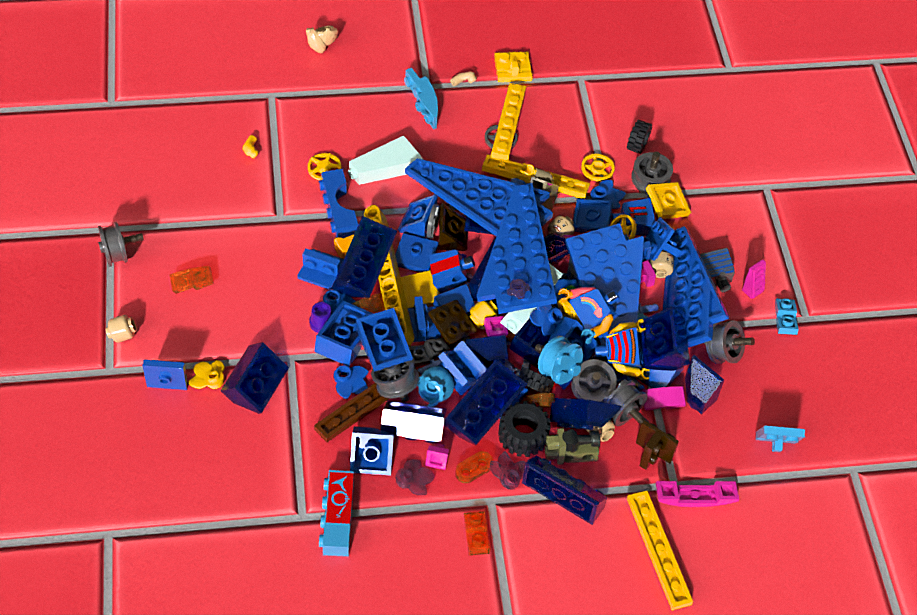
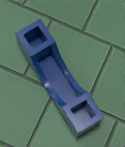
M343 169L321 172V180H318L320 191H324V194H322L323 203L328 206L326 208L327 218H331L332 221L330 222L331 232L335 233L336 238L343 239L356 234L358 231V221L355 211L346 209L337 202L342 196L347 194Z

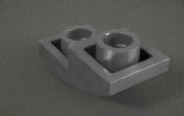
M443 337L425 340L424 345L409 348L415 368L429 364L432 359L437 361L439 360L438 356L443 351H449Z

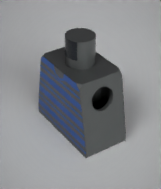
M728 248L700 254L714 285L718 286L721 292L730 290V282H732L735 270Z

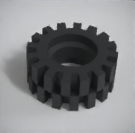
M637 120L627 142L628 150L638 154L643 152L651 134L652 124Z
M522 367L516 380L549 396L555 383L553 380L525 367Z

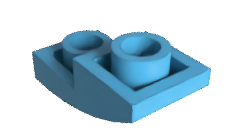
M776 298L775 313L778 334L797 335L799 329L796 320L797 308L795 300Z

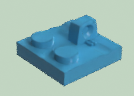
M763 426L756 432L755 440L771 441L772 452H781L783 443L795 444L805 438V429Z

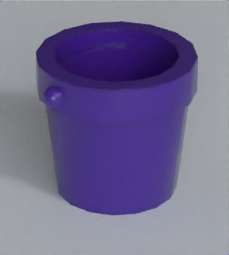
M318 302L313 305L309 325L314 332L319 333L331 317L330 305L325 302Z

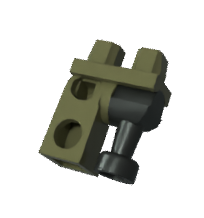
M564 428L557 429V435L546 436V460L557 459L558 465L564 464V462L597 461L599 455L598 447H600L599 431H591L590 435H578L573 429L565 432Z

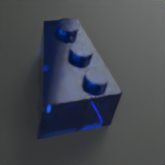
M551 304L553 308H558L554 304ZM529 318L513 338L509 349L538 368V360L541 353L537 352L535 347L537 344L545 347L551 335H543L541 327L534 325Z

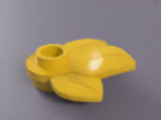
M219 360L214 361L212 364L199 362L193 368L196 376L188 381L191 387L197 389L206 386L211 389H218L224 383V364Z

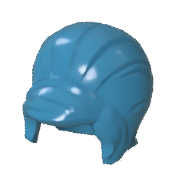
M431 366L421 374L417 385L418 392L421 398L429 403L428 407H434L452 395L454 379L451 373L444 367Z

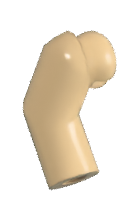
M472 71L463 72L453 77L450 82L453 86H457L466 79L469 83L477 80V77Z

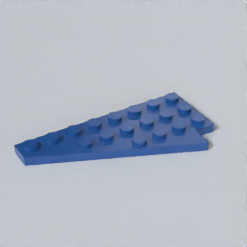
M419 158L405 168V174L496 237L513 187L521 185ZM533 188L542 227L553 217V212L542 205L550 197V193Z
M532 183L513 187L477 293L478 302L496 299L499 314L557 304Z
M620 223L565 239L580 287H595L602 290L605 295L615 290L620 297V300L612 304L616 314L613 316V322L609 330L597 337L600 346L606 345V335H609L610 331L617 325L625 322H637L644 237L641 236L626 241ZM614 370L617 378V383L623 381L627 377L626 375Z
M685 226L676 229L671 236V239L678 243L677 247L681 250V253L678 257L672 255L674 257V269L671 275L665 277L661 322L662 333L659 344V352L664 355L711 341L713 337V324L729 319V315L691 233Z

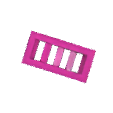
M760 260L751 266L747 273L742 291L751 299L764 292L766 261Z

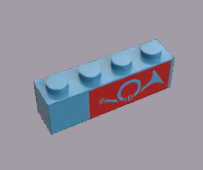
M329 470L328 478H324V490H327V496H323L322 509H326L325 515H321L320 525L321 528H324V534L319 535V547H323V555L349 556L354 471Z

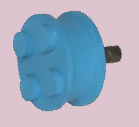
M563 336L554 337L545 347L541 344L536 345L535 350L541 353L538 360V369L543 376L551 377L557 384H565L574 376L579 375L583 360V350L580 345L570 343Z

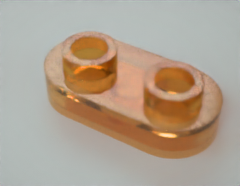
M539 393L524 397V401H528V404L536 403V407H550L551 403L555 402V394Z
M481 451L460 462L455 472L457 480L462 483H470L489 472L493 465L492 456L487 452Z

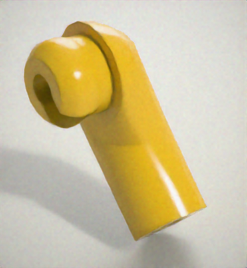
M250 135L243 145V151L251 158H255L258 155V150L254 147L257 138L253 135Z

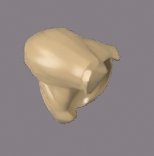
M324 26L317 30H314L313 27L306 29L308 44L317 53H324L326 46L332 44L338 34V30L334 26Z

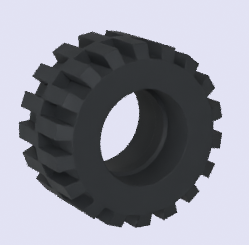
M523 401V404L515 402L514 406L512 404L509 405L507 410L505 409L502 413L498 431L499 441L503 443V448L505 450L509 449L511 454L517 453L519 457H521V454H524L525 457H530L531 453L536 455L538 450L542 451L546 445V436L549 435L551 427L548 413L546 411L543 412L541 406L536 407V403L533 402L528 404V401ZM518 425H527L531 427L534 431L531 433H522L516 430L515 427Z

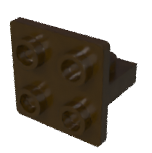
M453 300L428 312L430 319L450 349L456 347L465 337L477 331L458 300Z
M643 421L636 440V444L644 448L639 466L647 470L649 465H654L658 458L670 464L674 458L679 441L671 434H666L658 429L654 424Z

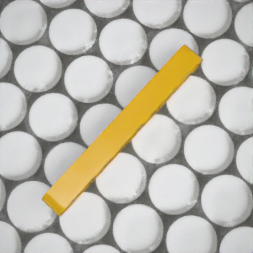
M371 205L366 208L364 217L385 310L395 309L409 346L414 341V333L387 218L378 206Z

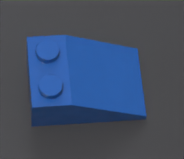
M342 301L316 335L314 352L349 367L363 346L357 331L356 319L374 313Z
M394 308L356 319L359 337L374 372L413 360Z
M565 316L562 322L558 323L555 327L554 333L549 338L550 341L554 337L563 336L570 343L580 345L583 350L582 363L587 361L594 353L595 346L600 345L594 338H592L590 344H586L585 341L589 336L581 338L582 331L585 328L577 320ZM571 379L569 382L565 383V384H558V385H559L563 390H565L566 387H567V386L570 384V382L572 381V379Z

